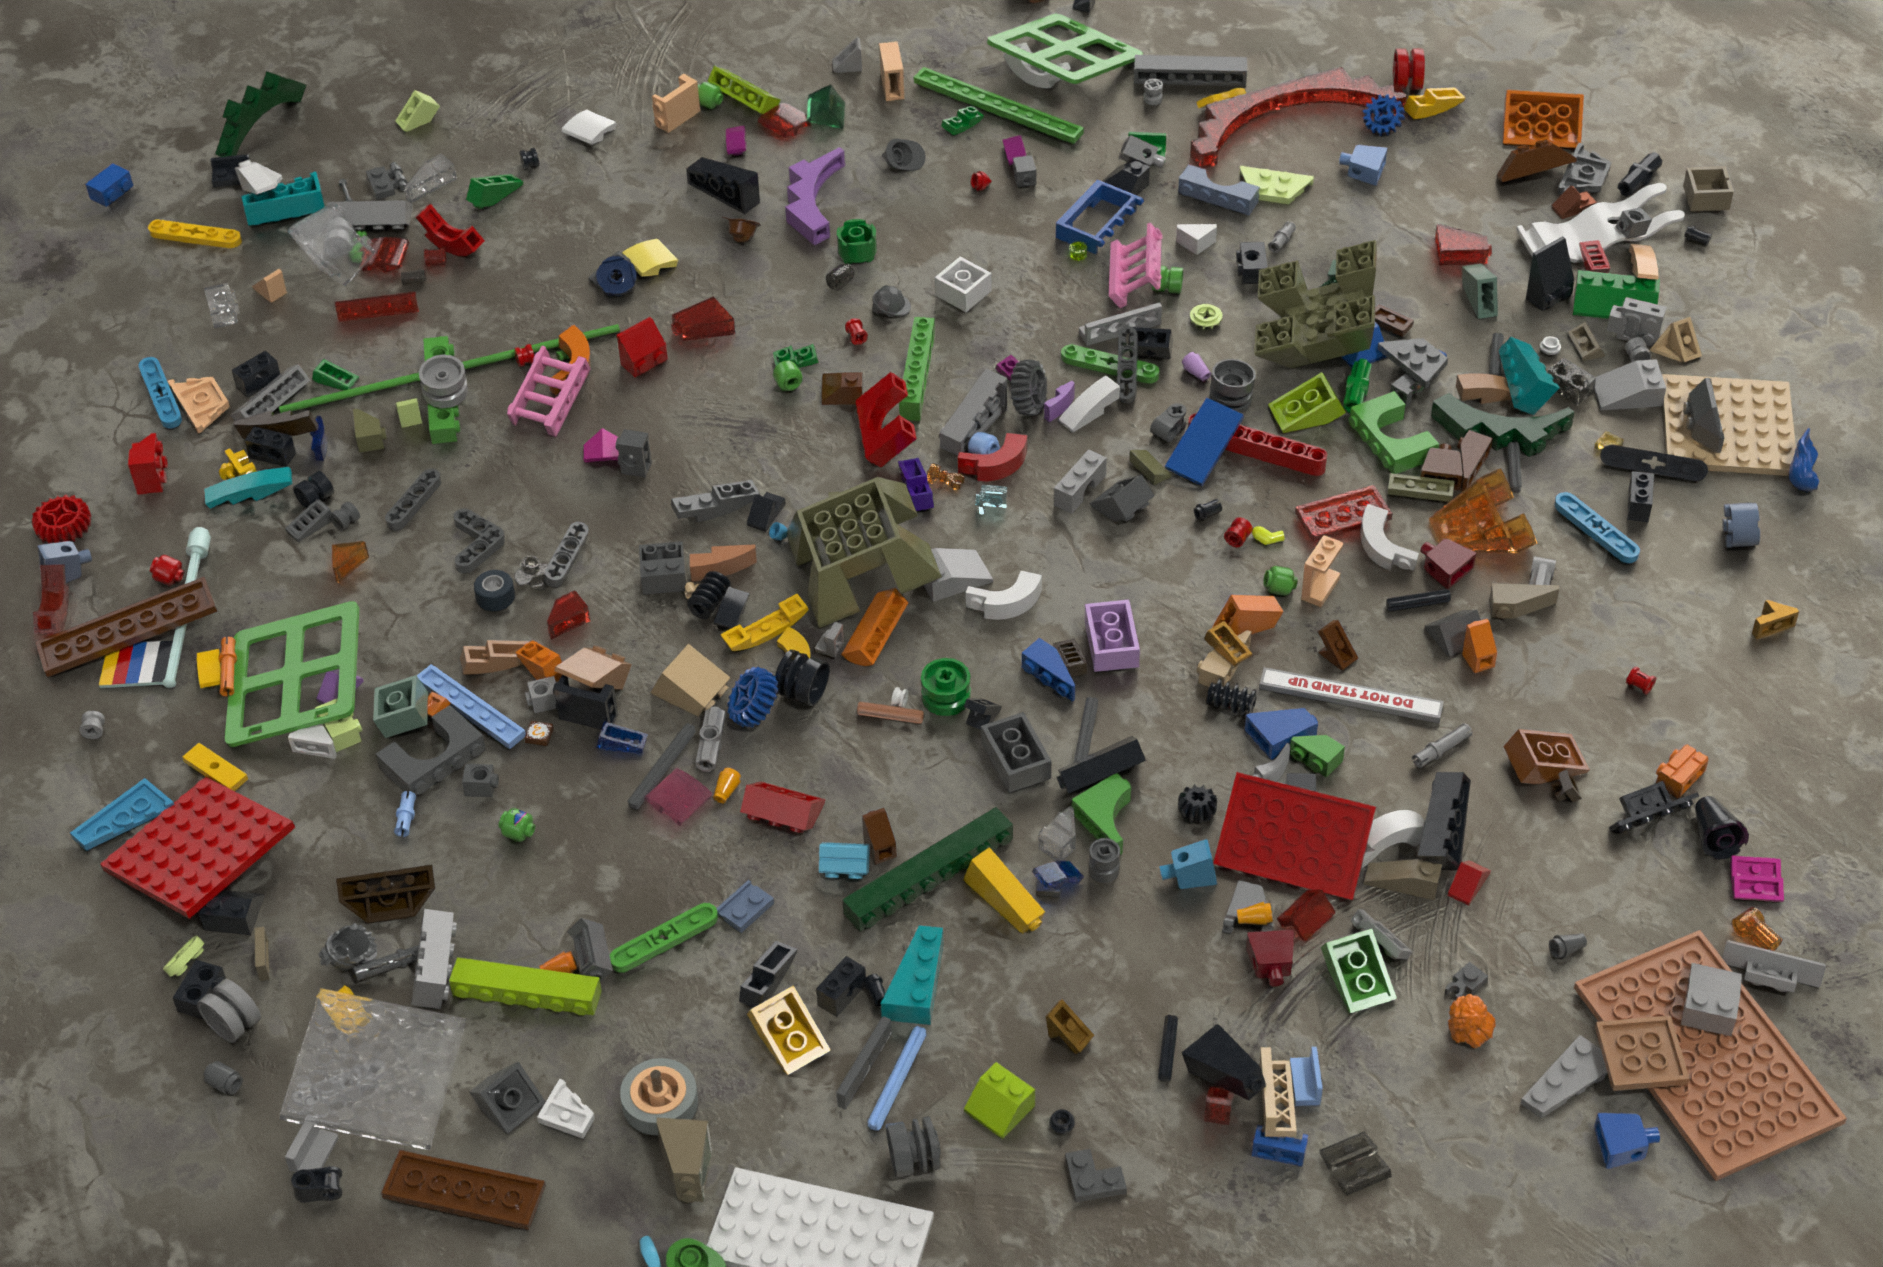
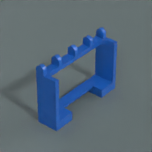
M1096 180L1056 222V238L1097 254L1098 247H1102L1105 244L1104 236L1112 237L1114 235L1112 228L1115 225L1122 226L1124 224L1122 217L1125 214L1132 215L1135 213L1137 205L1141 206L1144 200L1137 195ZM1101 199L1121 207L1095 236L1073 227V221L1088 206L1094 208Z

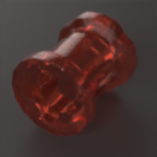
M441 247L439 250L424 249L425 265L430 266V264L436 263L446 265L445 248Z

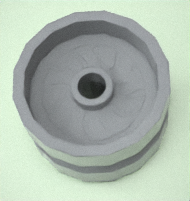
M437 355L427 359L421 365L419 378L423 398L428 404L438 408H449L460 404L466 398L468 385L465 368L458 358L450 355Z
M228 979L222 980L214 987V994H206L197 1003L201 1016L210 1028L230 1043H235L244 1035V1027L252 1028L261 1019L260 1011L251 997L240 986Z

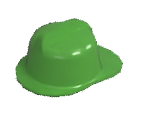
M683 1238L674 1242L666 1254L667 1267H726L725 1261L720 1254L704 1243L692 1238Z

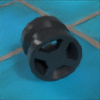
M535 147L530 148L529 151H519L524 170L528 169L529 166H539Z

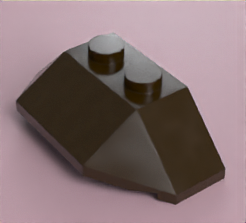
M433 865L336 878L339 903L366 923L414 917L436 889Z

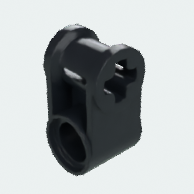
M328 1166L317 1169H302L295 1172L291 1178L294 1195L299 1202L333 1201L342 1196V1189L340 1188L342 1170L338 1167Z

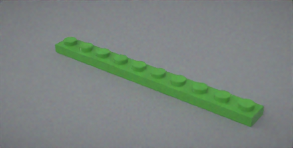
M923 67L914 76V83L1072 144L1084 134V128L931 69Z

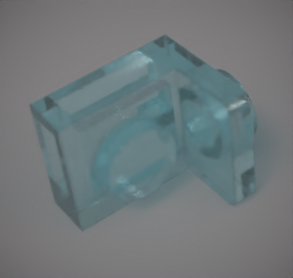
M982 485L981 492L976 494L975 505L979 506V514H984L985 506L1006 508L1008 502L1007 487Z

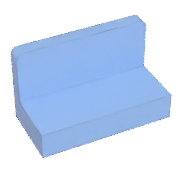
M1311 1047L1310 1057L1290 1058L1295 1106L1321 1104L1322 1081L1317 1047Z

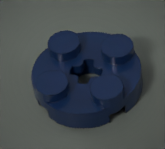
M608 257L597 269V284L605 295L623 296L634 289L636 283L635 267L631 262L629 263L627 260H624L623 257ZM614 272H617L618 275H622V277H620L617 281L611 278L614 275Z

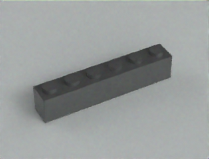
M1135 55L1134 84H1144L1148 79H1158L1163 84L1246 86L1247 57Z

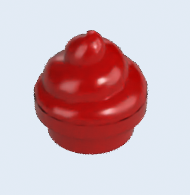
M983 171L973 173L971 176V186L978 191H983L992 182Z

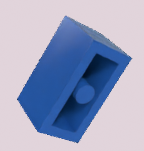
M112 163L85 185L89 198L107 207L131 189L133 182L128 170Z

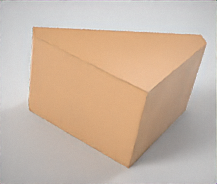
M280 269L252 286L256 292L271 303L287 293Z

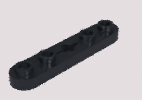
M1607 445L1600 453L1602 462L1613 467L1693 481L1704 479L1708 473L1707 464L1699 459L1618 445ZM1653 456H1655L1657 461L1666 465L1656 466L1655 469H1652L1650 464L1643 463L1642 460H1652Z

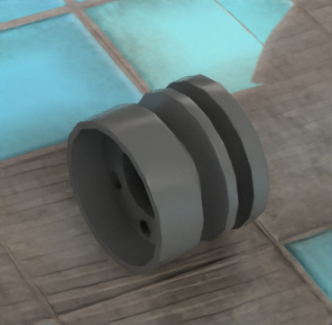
M1225 359L1216 363L1212 369L1209 399L1239 413L1248 410L1251 406L1256 372L1253 367L1247 362L1238 359Z
M930 1116L922 1118L923 1129H920L917 1118L913 1119L912 1131L907 1132L903 1121L886 1124L889 1153L896 1178L913 1175L915 1162L919 1163L923 1173L927 1172V1160H929L933 1171L940 1169V1143Z

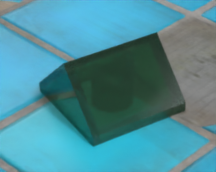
M831 84L808 95L806 122L844 128L845 101Z

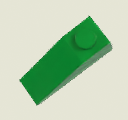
M512 174L471 178L466 200L479 209L493 206L521 187L524 181Z

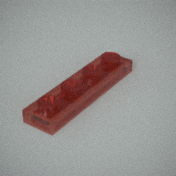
M416 292L335 302L339 322L419 312Z

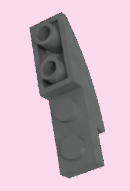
M752 480L712 486V492L672 498L671 507L678 519L695 517L696 521L700 522L740 509L751 503L756 494L760 495Z

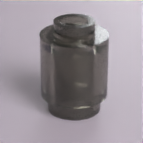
M847 263L839 264L826 275L828 287L835 291L843 288L853 279L854 269Z

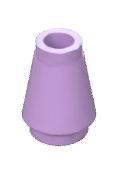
M1191 352L1182 360L1183 368L1202 382L1210 378L1211 372L1199 354Z

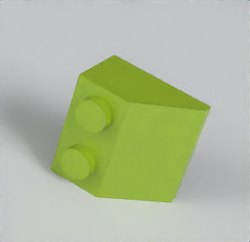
M995 1062L980 1077L964 1107V1112L1003 1139L1035 1107V1089Z

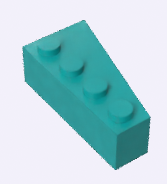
M316 171L310 173L308 178L302 179L300 176L294 178L293 183L287 185L279 183L272 190L241 196L248 226L260 225L270 221L277 222L286 218H297L301 215L317 214L321 211H326Z
M919 925L881 1002L882 1018L886 1017L895 1022L931 1025L944 947L942 927Z

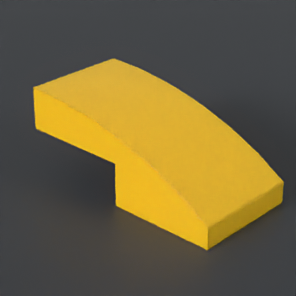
M219 649L197 653L200 688L220 685L221 663L219 662Z

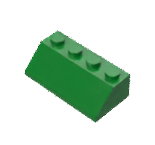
M1578 270L1574 292L1573 315L1609 319L1613 305L1623 307L1626 297L1658 305L1660 279Z

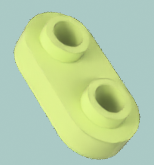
M198 936L191 938L169 960L163 970L170 977L181 975L188 968L186 965L191 958H197L204 951L202 948L204 942Z

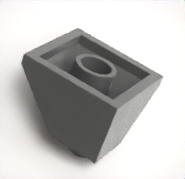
M519 1062L487 1077L469 1092L482 1112L506 1134L546 1103Z

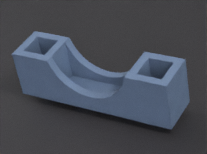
M1188 164L1179 177L1178 193L1236 212L1250 215L1259 202V186L1243 181L1231 186L1217 185L1208 179L1206 170Z

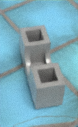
M1088 450L1054 487V506L1072 514L1083 502L1087 485L1096 488L1106 476L1107 458Z

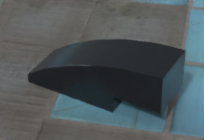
M775 941L753 965L752 974L740 986L739 1002L754 1008L770 999L787 973L797 954V949Z

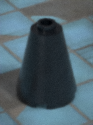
M1705 796L1697 801L1695 812L1701 847L1707 856L1711 855L1718 860L1737 855L1741 851L1739 848L1744 843L1745 845L1748 843L1749 833L1746 826L1715 797Z

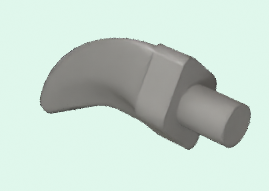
M1287 743L1274 761L1256 766L1254 768V775L1251 776L1275 782L1278 781L1289 761L1290 744Z

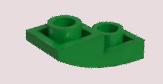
M968 106L959 109L956 117L953 116L942 120L941 127L952 135H956L975 126L983 119L984 115L977 111L975 107Z
M814 344L795 351L791 345L773 352L775 366L783 361H792L798 368L819 363Z

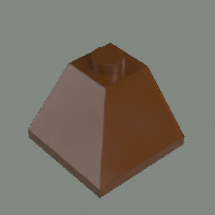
M823 373L822 405H856L855 400L863 395L864 373Z

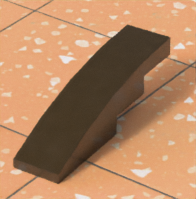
M271 410L233 422L242 439H246L254 426L292 436L318 430V423L310 410L294 415L291 410L276 415Z

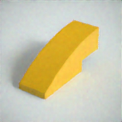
M1456 88L1426 89L1424 95L1409 96L1404 110L1413 119L1426 118L1457 106L1465 100V97Z

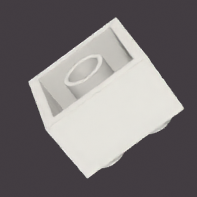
M962 257L956 259L935 277V296L964 312H967L991 292V273Z

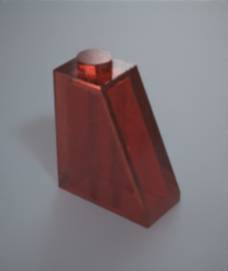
M1436 224L1435 245L1439 266L1487 264L1488 256L1492 255V245L1488 244L1487 236Z
M714 296L672 314V331L683 341L736 334L734 318Z

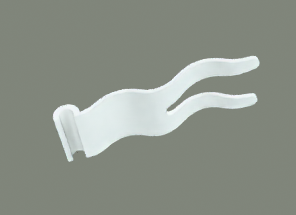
M1657 183L1642 188L1623 201L1594 204L1565 223L1536 222L1532 223V227L1528 231H1525L1522 225L1517 226L1516 231L1531 256H1533L1535 251L1563 236L1566 238L1570 261L1580 263L1584 262L1579 247L1580 242L1599 240L1603 250L1620 241H1640L1657 233L1668 224L1682 221L1685 213L1681 210L1662 213L1652 219L1646 235L1628 239L1616 228V224L1608 222L1609 220H1619L1622 211L1642 207L1651 198L1665 193L1666 185Z

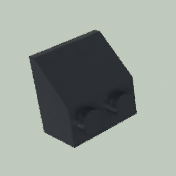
M222 890L200 909L199 916L204 930L251 935L264 900V894Z

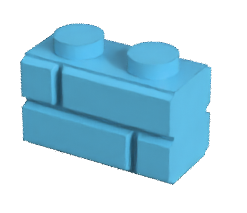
M822 842L819 846V873H825V877L838 878L839 873L849 874L848 878H863V874L869 873L870 844Z

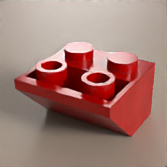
M151 433L129 450L128 467L137 495L163 492V484L167 483V476L164 470L168 468L167 457L162 454L163 444L162 441H158L156 433Z

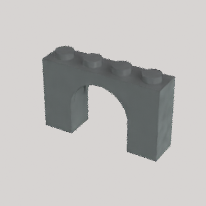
M450 705L431 717L434 731L449 744L441 755L427 760L415 759L409 756L395 742L376 753L379 769L401 790L407 791L408 796L409 791L415 793L416 796L424 793L428 788L442 781L446 776L460 769L465 763L486 750L483 735Z

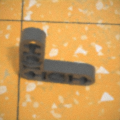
M462 508L454 513L455 526L476 539L455 557L457 571L467 574L475 570L503 546L505 535L500 527L473 511ZM477 526L485 527L480 531L474 530V528ZM478 548H485L483 552H475Z

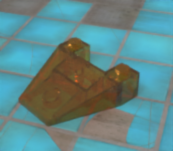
M1501 468L1480 477L1429 518L1439 542L1448 539L1474 552L1518 553L1537 544L1533 530L1524 513L1503 522L1496 509V506L1514 498Z

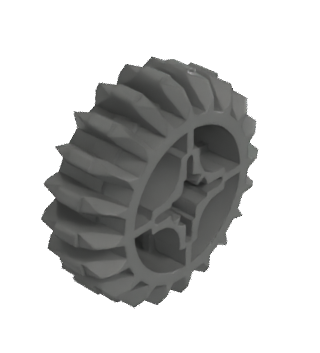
M1025 359L1016 363L1013 368L1012 380L1010 382L1011 399H1013L1012 404L1019 414L1027 416L1038 415L1042 412L1044 403L1047 401L1048 385L1047 377L1045 376L1046 371L1039 361Z

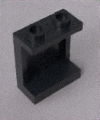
M562 675L559 682L557 681L554 684L553 694L556 698V709L558 710L560 720L610 732L618 717L614 686L605 684L599 694L569 686L568 677Z

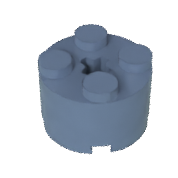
M1751 502L1724 504V517H1727V519L1722 520L1723 532L1728 533V535H1725L1726 548L1759 545L1760 528H1758V521L1760 519L1757 504Z

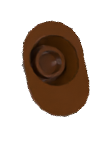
M721 217L728 219L729 234L737 242H747L749 239H752L757 227L761 226L760 223L751 220Z

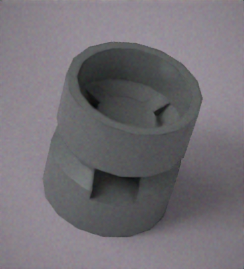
M1108 838L1095 840L1089 848V874L1091 878L1100 883L1114 881L1118 877L1120 870V847L1118 843Z

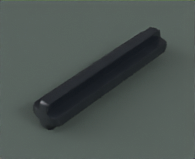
M1449 589L1388 598L1386 599V607L1388 611L1445 603L1451 601V593Z
M1176 1015L1165 1016L1158 1079L1160 1081L1168 1082L1172 1078L1178 1017Z

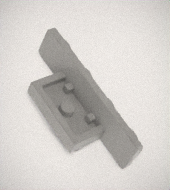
M1730 940L1726 941L1722 956L1727 965L1746 969L1744 980L1756 986L1766 985L1774 987L1780 992H1794L1797 982L1820 987L1826 965L1823 963Z

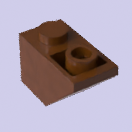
M881 808L862 815L864 844H870V857L874 864L877 865L897 857L896 841L886 810Z

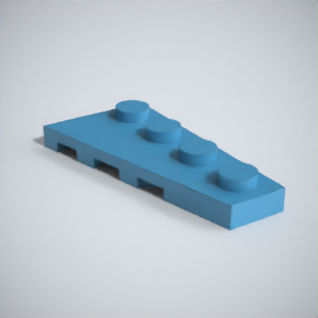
M144 778L70 832V835L75 842L87 851L159 816L162 811L173 806L174 802Z

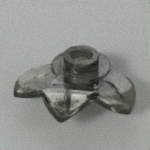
M535 556L524 557L520 562V569L515 573L516 583L519 586L530 584L535 590H546L548 585L544 582V574L548 564L540 563L539 559Z

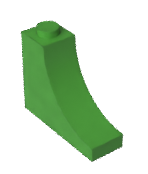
M1116 773L1072 799V814L1097 840L1108 838L1118 843L1120 855L1123 854V838L1117 832L1114 820L1118 812L1131 800L1130 783Z

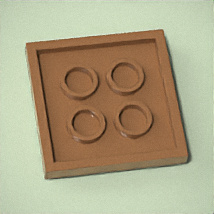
M1671 1015L1596 1022L1595 1029L1612 1091L1688 1085L1690 1078Z

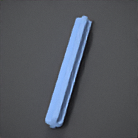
M919 1026L913 1028L867 1121L870 1129L875 1131L881 1129L926 1037L925 1028Z

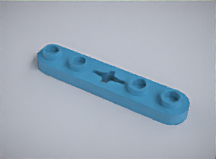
M154 357L144 358L138 364L139 370L161 424L165 428H176L181 424L182 417L158 359ZM158 389H160V390L162 391V393H163V396H162V397H160V394L158 393Z
M1562 492L1556 496L1555 509L1606 550L1625 563H1633L1638 560L1639 546L1575 495Z

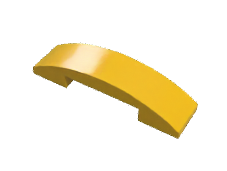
M795 594L778 603L779 610L745 628H742L739 624L722 633L721 637L731 651L745 650L758 646L780 635L787 627L793 626L809 610L808 606L798 594Z

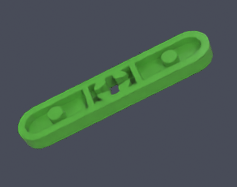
M1073 344L1066 345L1061 350V359L1066 364L1117 376L1118 355ZM1138 360L1137 381L1143 383L1156 382L1159 379V368L1152 363ZM1125 370L1122 373L1124 378H1130L1133 375L1131 370Z
M710 903L699 904L617 947L609 955L612 969L616 972L629 971L712 927L718 921L716 907ZM661 935H664L665 937L668 936V939H667V940H664L663 938H660V936H661Z

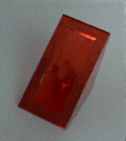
M1210 1086L1206 1097L1204 1121L1230 1125L1235 1094L1223 1088Z

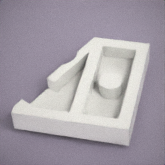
M559 1079L537 1119L538 1123L584 1139L595 1116L587 1105L582 1104L577 1094H573L567 1088L566 1083Z

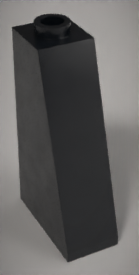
M1130 736L1058 769L1060 776L1056 778L1061 790L1066 788V791L1071 793L1142 763L1146 759L1138 739Z
M1218 1024L1181 1052L1188 1072L1248 1101L1267 1086L1260 1066Z

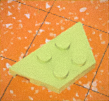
M1240 166L1239 174L1243 176L1244 182L1260 187L1259 200L1290 204L1295 200V197L1300 196L1304 192V188L1307 185H1313L1314 176Z

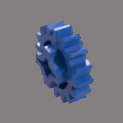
M1380 94L1378 100L1371 98L1373 103H1366L1368 109L1363 110L1365 115L1363 120L1366 123L1367 129L1371 128L1373 134L1378 131L1379 136L1383 132H1386L1388 136L1390 130L1396 132L1395 127H1401L1400 121L1405 120L1403 115L1405 111L1401 101L1397 102L1395 96L1390 99L1389 94H1386L1385 98H1382ZM1394 108H1395V110H1396V116H1394V114H1393V112H1394L1393 109H1394Z

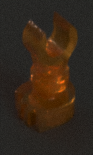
M932 463L927 471L928 483L934 484L939 479L943 483L946 481L951 488L956 490L961 489V483H964L965 477L960 473H948L947 470L941 471V466Z

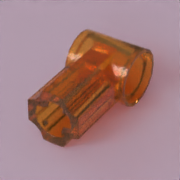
M1750 907L1732 919L1731 924L1734 931L1740 937L1748 936L1759 948L1776 951L1781 945L1783 939L1765 923L1763 914L1756 907Z

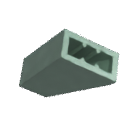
M1482 264L1462 266V286L1477 318L1498 316L1497 277Z

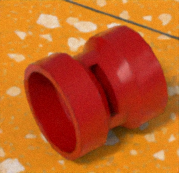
M1237 517L1232 522L1231 527L1224 533V539L1232 547H1241L1245 543L1246 538L1252 533L1253 526L1245 518Z

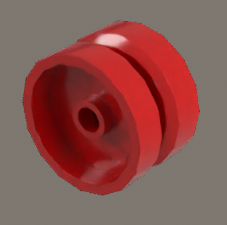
M1396 48L1393 58L1394 89L1405 90L1409 81V86L1412 90H1422L1425 77L1423 48H1413L1410 51V55H1408L1406 48Z

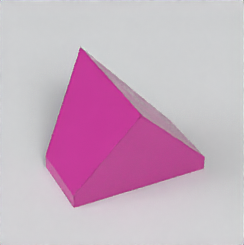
M603 428L584 444V462L618 460L619 452L616 450V440L618 437Z

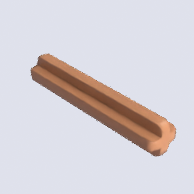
M859 702L857 706V714L918 724H921L924 719V712L922 710L868 702Z

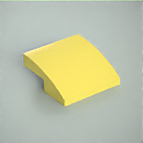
M659 239L641 242L622 252L631 260L635 270L641 277L658 275L660 268L676 267L678 259Z

